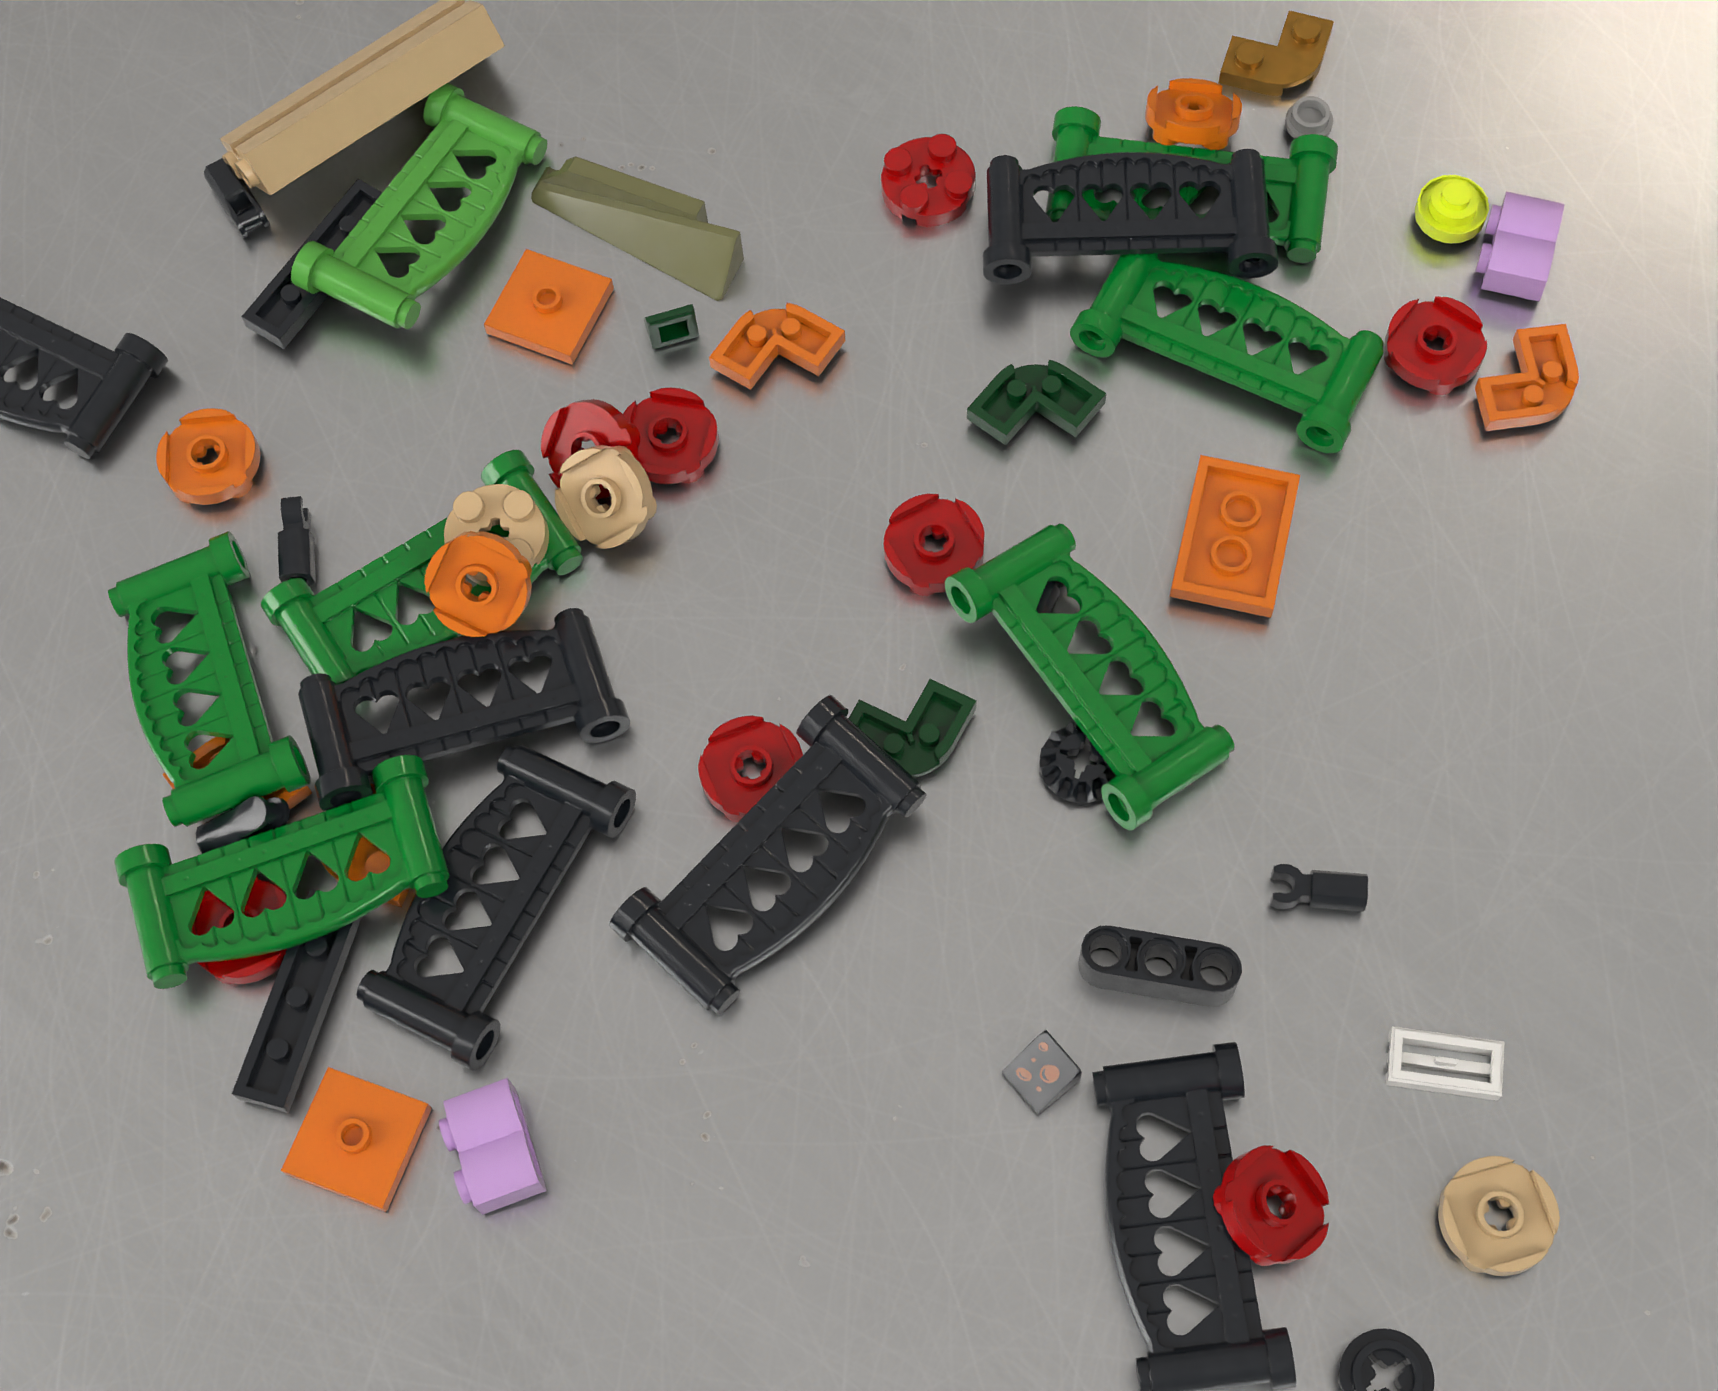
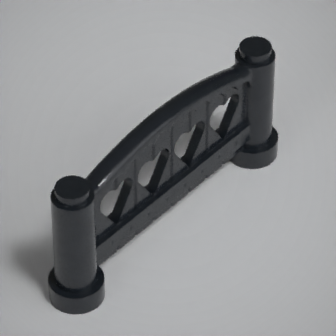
M1254 149L1236 151L1232 154L1229 164H1220L1209 160L1172 154L1121 152L1075 157L1031 169H1022L1018 159L1013 156L1001 155L993 158L990 162V167L987 169L989 247L983 252V275L993 283L1003 285L1020 283L1029 278L1032 273V257L1228 252L1229 271L1237 277L1247 279L1269 275L1278 267L1277 244L1270 238L1265 164L1264 160L1260 158V153ZM1211 186L1216 188L1220 195L1205 217L1199 218L1180 196L1179 191L1182 188L1193 187L1199 191L1203 187ZM1161 187L1167 189L1171 193V197L1155 220H1151L1132 198L1130 193L1134 189L1144 188L1151 192L1155 188ZM1094 189L1103 193L1108 189H1116L1121 192L1123 197L1107 220L1101 221L1083 199L1082 194L1085 191ZM1060 190L1071 192L1074 195V199L1057 222H1052L1033 197L1039 191H1048L1052 194Z
M0 297V419L40 430L66 433L68 437L64 444L80 456L90 459L94 452H100L148 379L159 376L167 364L168 358L153 344L132 333H125L115 351H112ZM38 355V381L33 388L22 390L17 381H4V375L10 368ZM78 373L77 402L74 406L62 409L56 400H43L44 392L49 387Z
M570 608L561 611L555 616L553 629L499 631L482 637L462 636L433 643L386 660L340 684H336L329 675L323 673L313 674L304 678L300 682L301 689L298 692V697L319 775L315 782V790L320 808L327 811L373 795L368 776L371 775L372 770L379 763L396 756L415 755L426 761L575 721L579 736L584 742L601 743L622 735L629 728L630 719L624 702L615 697L590 618L584 615L583 610ZM543 655L550 658L552 664L542 691L536 693L511 674L509 667L517 661L530 663L534 657ZM486 669H496L502 674L490 706L486 707L458 685V681L462 676L467 674L479 676ZM436 682H445L451 688L440 717L437 720L431 718L407 699L409 691L414 688L422 687L429 689ZM393 695L399 699V703L387 733L382 734L355 712L357 705L363 701L377 703L383 696Z
M828 695L819 701L804 717L797 729L796 734L810 746L807 752L662 901L648 887L637 890L618 908L610 920V928L625 942L633 939L706 1010L712 1009L717 1014L725 1011L740 993V990L734 985L737 976L782 949L813 924L839 897L857 874L880 837L888 818L893 813L897 814L898 812L905 818L909 817L927 796L921 789L922 784L847 718L848 709L833 695ZM818 791L860 797L865 802V809L859 816L850 817L849 827L844 832L834 833L826 825ZM782 829L822 835L828 840V848L823 854L813 856L812 865L808 870L797 872L790 867ZM744 868L783 873L790 878L791 886L786 893L775 895V903L771 909L759 911L752 905ZM707 906L748 913L753 918V926L749 932L738 934L737 943L732 949L727 951L720 950L715 946Z
M510 744L503 750L497 763V771L504 775V780L467 816L443 846L442 851L449 872L448 888L443 893L428 898L418 897L415 893L402 923L389 967L386 971L377 972L370 970L366 973L358 986L356 994L357 999L363 1001L365 1008L451 1051V1059L473 1071L480 1068L489 1058L500 1034V1022L486 1015L483 1011L590 831L594 829L610 838L616 837L626 826L636 802V792L634 789L617 781L605 784L524 745L515 746ZM521 802H527L533 806L547 833L546 835L505 839L500 836V830L506 822L512 820L511 812L514 806ZM501 847L505 849L520 878L512 881L477 884L473 882V873L478 867L485 865L484 856L490 848ZM465 892H473L477 894L492 924L491 926L449 930L445 927V920L450 913L457 910L456 903L459 896ZM446 938L449 940L464 971L462 973L421 977L417 974V965L422 959L429 956L428 949L433 940Z
M1236 1042L1213 1044V1052L1103 1066V1071L1092 1072L1097 1106L1108 1104V1108L1111 1110L1106 1148L1105 1197L1113 1255L1126 1299L1148 1350L1147 1357L1136 1358L1140 1391H1209L1265 1383L1270 1384L1271 1390L1296 1387L1295 1364L1288 1330L1286 1327L1262 1330L1250 1256L1232 1239L1224 1224L1222 1215L1217 1212L1213 1201L1214 1191L1222 1184L1223 1175L1233 1161L1223 1101L1245 1097L1243 1071ZM1152 1115L1189 1132V1134L1161 1159L1149 1161L1140 1153V1146L1145 1138L1137 1131L1136 1123L1142 1116ZM1161 1171L1199 1190L1170 1216L1158 1218L1149 1209V1202L1154 1194L1147 1189L1145 1179L1149 1173ZM1162 1228H1171L1209 1247L1179 1274L1168 1276L1163 1274L1158 1267V1259L1163 1252L1155 1245L1154 1236ZM1171 1286H1180L1219 1306L1189 1333L1176 1335L1167 1325V1318L1172 1310L1164 1303L1163 1294Z

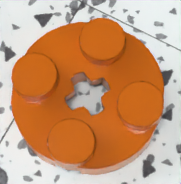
M1194 78L1175 79L1169 81V88L1167 90L1157 93L1158 86H1156L1149 92L1145 119L1147 124L1153 129L1152 137L1157 143L1175 145L1180 142L1202 145L1211 150H1220L1227 147L1229 137L1235 134L1239 128L1242 112L1241 100L1234 93L1232 100L1222 95L1223 86L1212 81Z
M216 408L193 411L179 419L181 425L174 429L171 435L166 431L160 439L156 454L157 467L165 482L180 501L211 505L227 501L231 498L243 497L251 490L253 485L252 479L259 468L260 449L250 428L246 423L244 424L237 420L234 414ZM214 448L217 455H219L210 464L203 465L202 462H197L198 458L206 456L207 449Z
M468 531L445 543L437 550L426 569L424 583L426 594L429 592L430 600L435 606L433 611L445 626L461 635L482 637L510 627L525 611L531 596L532 585L530 576L532 570L527 558L522 556L519 550L506 539L488 532ZM481 572L487 576V582L491 585V593L483 591L477 597L470 593L472 584L466 581L467 574L476 576Z

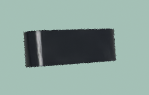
M1098 926L1091 929L1083 939L1079 956V971L1083 979L1092 986L1206 1007H1218L1227 1003L1233 996L1242 974L1241 961L1230 947L1217 943L1116 926ZM1098 948H1107L1117 955L1119 961L1112 966L1103 967L1092 960L1090 953ZM1152 957L1164 958L1171 964L1173 972L1166 976L1152 974L1147 969L1145 962ZM1207 966L1218 967L1225 972L1228 982L1222 985L1209 984L1203 979L1200 970Z

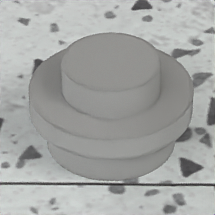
M1314 96L1303 97L1296 101L1288 109L1285 119L1286 129L1293 138L1307 134H1318L1327 137L1333 125V115L1328 104Z

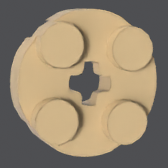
M598 445L580 450L571 455L560 469L559 474L563 473L560 480V488L555 489V506L562 522L571 534L580 541L586 539L592 544H597L598 546L596 547L603 549L622 545L636 538L644 530L648 520L652 519L656 513L657 503L653 497L650 480L644 468L634 458L632 452L624 446ZM598 484H602L605 489L609 490L612 498L610 507L607 504H598L596 496L601 492Z
M492 484L476 488L473 491L463 492L456 497L453 502V510L446 520L444 543L451 541L464 532H487L491 530L492 526L500 524L503 530L509 531V536L503 538L513 544L520 554L527 558L532 569L535 563L539 565L546 554L549 543V530L545 517L527 492L509 485ZM479 572L476 576L467 574V577L475 583L491 587L487 582V576Z
M1487 1156L1473 1160L1463 1166L1441 1191L1438 1219L1442 1235L1452 1252L1461 1259L1463 1265L1470 1271L1477 1273L1485 1272L1494 1276H1510L1524 1272L1544 1258L1553 1243L1554 1235L1558 1231L1560 1215L1552 1189L1534 1170L1529 1172L1522 1165L1513 1163L1515 1160L1503 1156ZM1489 1201H1496L1500 1209L1510 1208L1513 1218L1506 1222L1507 1231H1498L1495 1225H1489L1486 1222L1484 1214L1489 1211Z

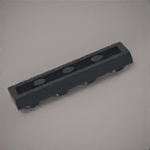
M358 178L241 316L245 326L285 349L329 296L321 291L312 294L292 283L291 270L297 254L310 241H316L335 252L383 192Z
M310 889L306 899L312 897L316 890ZM362 917L327 935L287 948L232 1091V1095L237 1099L286 1113L290 1112Z

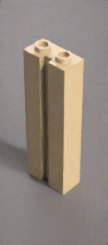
M440 0L221 137L220 140L227 150V153L222 155V158L226 164L232 167L238 179L243 178L251 189L256 186L271 196L497 52L505 45L483 4L472 0L467 2L465 0Z

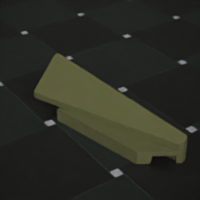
M576 156L567 159L560 170L552 169L550 166L546 167L531 194L532 202L717 301L724 298L744 260L740 232L708 223L705 201Z

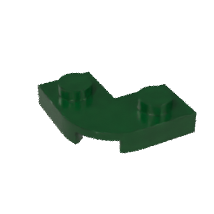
M1053 360L1048 361V366L1034 364L1014 369V366L1010 364L995 376L967 408V419L1007 445L1037 411L1076 438L1105 404L1106 393L1071 369Z
M929 679L906 721L860 699L848 719L913 777H919L936 770L949 758L976 710L977 700Z

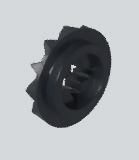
M1072 721L1066 727L1058 731H1052L1048 740L1041 748L1039 764L1042 778L1052 792L1067 801L1075 803L1098 801L1102 799V786L1116 777L1102 755L1099 754L1079 726ZM1084 745H1088L1090 760L1097 764L1087 765L1084 772L1081 771L1080 777L1077 779L1075 778V761L1067 757L1069 755L1077 756L1080 749H1083Z
M1383 1328L1362 1333L1348 1345L1340 1357L1338 1384L1341 1386L1342 1391H1367L1366 1388L1371 1385L1370 1381L1376 1376V1372L1372 1367L1373 1362L1368 1356L1371 1357L1374 1363L1378 1362L1384 1369L1389 1368L1391 1365L1395 1367L1401 1362L1404 1363L1406 1367L1399 1371L1400 1375L1394 1380L1398 1391H1434V1371L1428 1355L1420 1344L1400 1331ZM1385 1387V1388L1380 1389L1379 1391H1390V1390Z

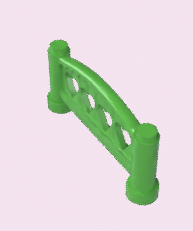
M446 83L429 94L425 104L424 122L435 129L335 252L316 241H310L302 247L295 258L291 270V281L295 286L312 294L321 291L394 328L399 329L403 327L410 329L416 323L421 310L420 303L414 300L449 274L481 241L501 211L520 164L528 165L531 163L538 165L546 153L548 143L546 139L541 137L540 132L466 98L461 88L450 83ZM456 156H491L496 159V162L485 167L486 175L481 179H471L464 172ZM463 187L469 189L471 194L460 199L461 206L459 209L448 212L440 207L430 188ZM441 220L446 225L441 230L434 232L435 239L433 242L419 244L413 238L404 221ZM412 252L419 255L420 258L417 262L408 265L409 272L407 275L395 278L389 275L378 253Z

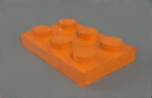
M1200 455L1169 597L1271 618L1300 475Z

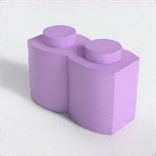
M1507 191L1502 206L1492 204L1485 229L1486 234L1494 235L1492 244L1483 243L1475 271L1484 274L1481 289L1540 302L1549 276L1565 204Z
M508 1078L443 1101L447 1117L439 1120V1127L448 1151L451 1152L457 1149L462 1169L454 1172V1179L464 1204L472 1202L473 1206L483 1215L547 1191L516 1088Z

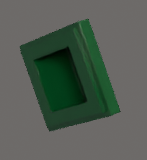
M693 304L644 318L653 349L699 336Z

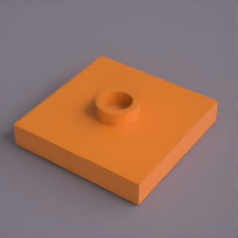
M526 249L484 323L486 334L573 365L614 289L613 281L611 278Z
M328 1067L281 1171L285 1175L387 1212L432 1107L426 1102Z

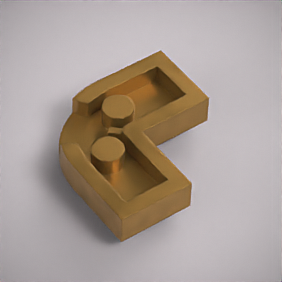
M1289 10L1278 46L1232 35L1218 83L1260 94L1282 96L1283 88L1297 86L1308 79L1313 82L1321 68L1334 21Z

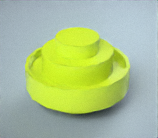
M1442 175L1430 180L1421 189L1414 209L1415 218L1421 230L1432 239L1444 243H1462L1474 238L1482 230L1489 211L1488 197L1483 189L1469 178L1459 175Z

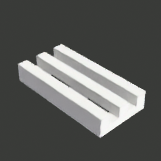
M1394 1026L1390 1028L1388 1034V1042L1390 1044L1389 1051L1387 1052L1388 1072L1386 1073L1385 1085L1496 1101L1502 1097L1505 1042ZM1407 1044L1491 1056V1064L1402 1052V1046ZM1401 1065L1490 1078V1083L1402 1071Z

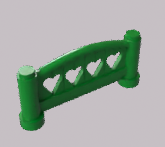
M1072 106L1062 108L1056 112L1054 117L1052 137L1056 141L1053 162L1095 154L1148 152L1187 156L1220 164H1229L1232 154L1235 153L1099 136L1101 128L1100 117L1094 111L1083 107ZM1307 134L1295 138L1290 144L1289 159L1260 155L1265 164L1267 198L1278 216L1275 221L1269 222L1270 238L1278 246H1284L1287 251V257L1298 263H1308L1315 260L1316 254L1321 250L1329 174L1335 170L1338 156L1337 143L1323 135ZM1208 186L1203 187L1199 191L1193 187H1184L1179 191V194L1190 205ZM1144 188L1134 189L1131 192L1134 200L1151 220H1155L1163 206L1147 208L1143 205L1142 199L1149 191ZM1090 189L1082 194L1083 199L1101 221H1106L1118 203L1115 200L1107 203L1099 202L1094 197L1097 190ZM1060 190L1055 194L1048 192L1045 213L1052 222L1059 220L1074 199V195L1067 190ZM1207 212L1204 213V214H1196V215H1197L1199 218H1204L1205 215L1207 214Z
M1155 253L1120 255L1090 309L1081 311L1070 329V336L1073 342L1081 350L1092 356H1111L1123 338L1301 413L1303 416L1296 428L1299 438L1310 448L1323 453H1337L1342 450L1351 432L1349 421L1383 356L1384 345L1380 336L1368 330H1361L1350 339L1344 337L1312 313L1260 286L1211 270L1162 262L1158 260V254ZM1165 286L1170 288L1175 295L1185 294L1189 296L1192 303L1161 318L1157 314L1153 290L1157 287ZM1202 305H1211L1219 313H1231L1236 317L1237 321L1209 336H1204L1202 334L1198 308ZM1249 323L1257 324L1264 332L1274 331L1278 333L1282 340L1254 355H1250L1247 351L1243 326ZM1293 342L1303 343L1307 346L1308 350L1324 352L1327 360L1300 374H1295L1288 345Z
M510 450L500 454L486 465L481 473V480L485 486L504 484L524 490L531 496L547 521L549 530L548 548L539 565L535 563L531 569V584L548 568L555 570L558 575L568 574L575 570L583 561V556L580 554L581 547L534 480V467L521 450ZM447 518L316 595L304 579L294 578L278 584L263 597L261 601L263 611L274 626L282 627L311 675L323 673L329 675L336 684L344 683L359 673L403 653L433 643L465 636L445 626L437 618L434 611L428 614H419L417 620L410 625H403L397 621L399 586L403 585L430 596L429 592L426 594L424 583L426 569L433 555L445 544L444 529ZM500 524L492 526L491 530L487 531L502 538L509 536V531L503 530ZM477 584L472 587L470 593L479 597L483 591L491 593V587ZM358 611L392 626L391 635L385 640H374L372 647L367 651L360 652L353 648L355 613Z
M1061 523L1055 526L1048 525L973 570L965 567L946 578V594L955 611L965 621L974 623L989 613H992L1115 773L1116 777L1102 786V799L1107 810L1120 826L1127 830H1134L1151 819L1155 807L1228 760L1229 754L1234 751V742L1229 732L1221 725H1214L1213 727H1204L1181 678L1152 633L1109 587L1072 559L1070 552L1075 550L1076 542L1071 531ZM1050 581L1063 583L1067 589V597H1071L1078 602L1080 611L1074 614L1037 613L1036 608L1046 584ZM1084 620L1094 623L1098 629V636L1106 639L1111 646V652L1107 654L1068 653L1067 650L1077 624ZM1113 661L1125 663L1129 668V677L1135 678L1141 683L1142 693L1139 695L1100 694L1099 690L1109 663ZM1153 702L1159 706L1161 718L1169 720L1174 726L1175 732L1172 736L1131 735L1142 703Z
M230 531L210 538L209 546L118 581L116 582V587L108 590L110 601L118 616L124 617L129 615L127 660L132 698L145 738L157 761L175 787V789L171 790V795L162 799L166 815L174 827L182 824L188 827L235 808L250 797H262L284 787L288 792H292L311 784L308 767L294 738L289 735L274 742L228 588V585L250 577L241 548ZM176 612L195 615L171 642L160 643L159 639L162 630L160 627L155 626L156 618L160 614ZM185 652L207 655L185 681L180 684H171L170 680L173 670L166 666V661L171 654ZM187 693L219 696L195 724L191 726L182 725L185 713L177 708V702L181 696ZM208 735L230 738V741L209 765L202 769L193 768L196 755L188 749V746L194 737Z
M401 755L379 763L371 772L376 794L172 864L169 849L161 844H143L121 852L114 860L119 884L128 889L147 978L153 981L154 987L168 989L181 985L187 980L186 972L189 969V965L196 962H216L248 958L284 950L317 939L360 919L408 888L414 889L416 895L421 898L433 897L443 893L448 888L449 872L424 789L428 785L429 779L423 759L415 755ZM364 837L390 857V865L382 873L375 874L369 871L362 880L352 881L348 878V871L359 840ZM313 855L338 875V884L331 891L323 892L317 890L312 897L299 899L296 896V890L308 857ZM258 873L263 874L286 892V902L281 908L276 910L265 908L256 917L245 916L244 909ZM210 891L234 911V919L227 927L217 928L213 926L208 933L197 936L193 934L192 927L205 892Z

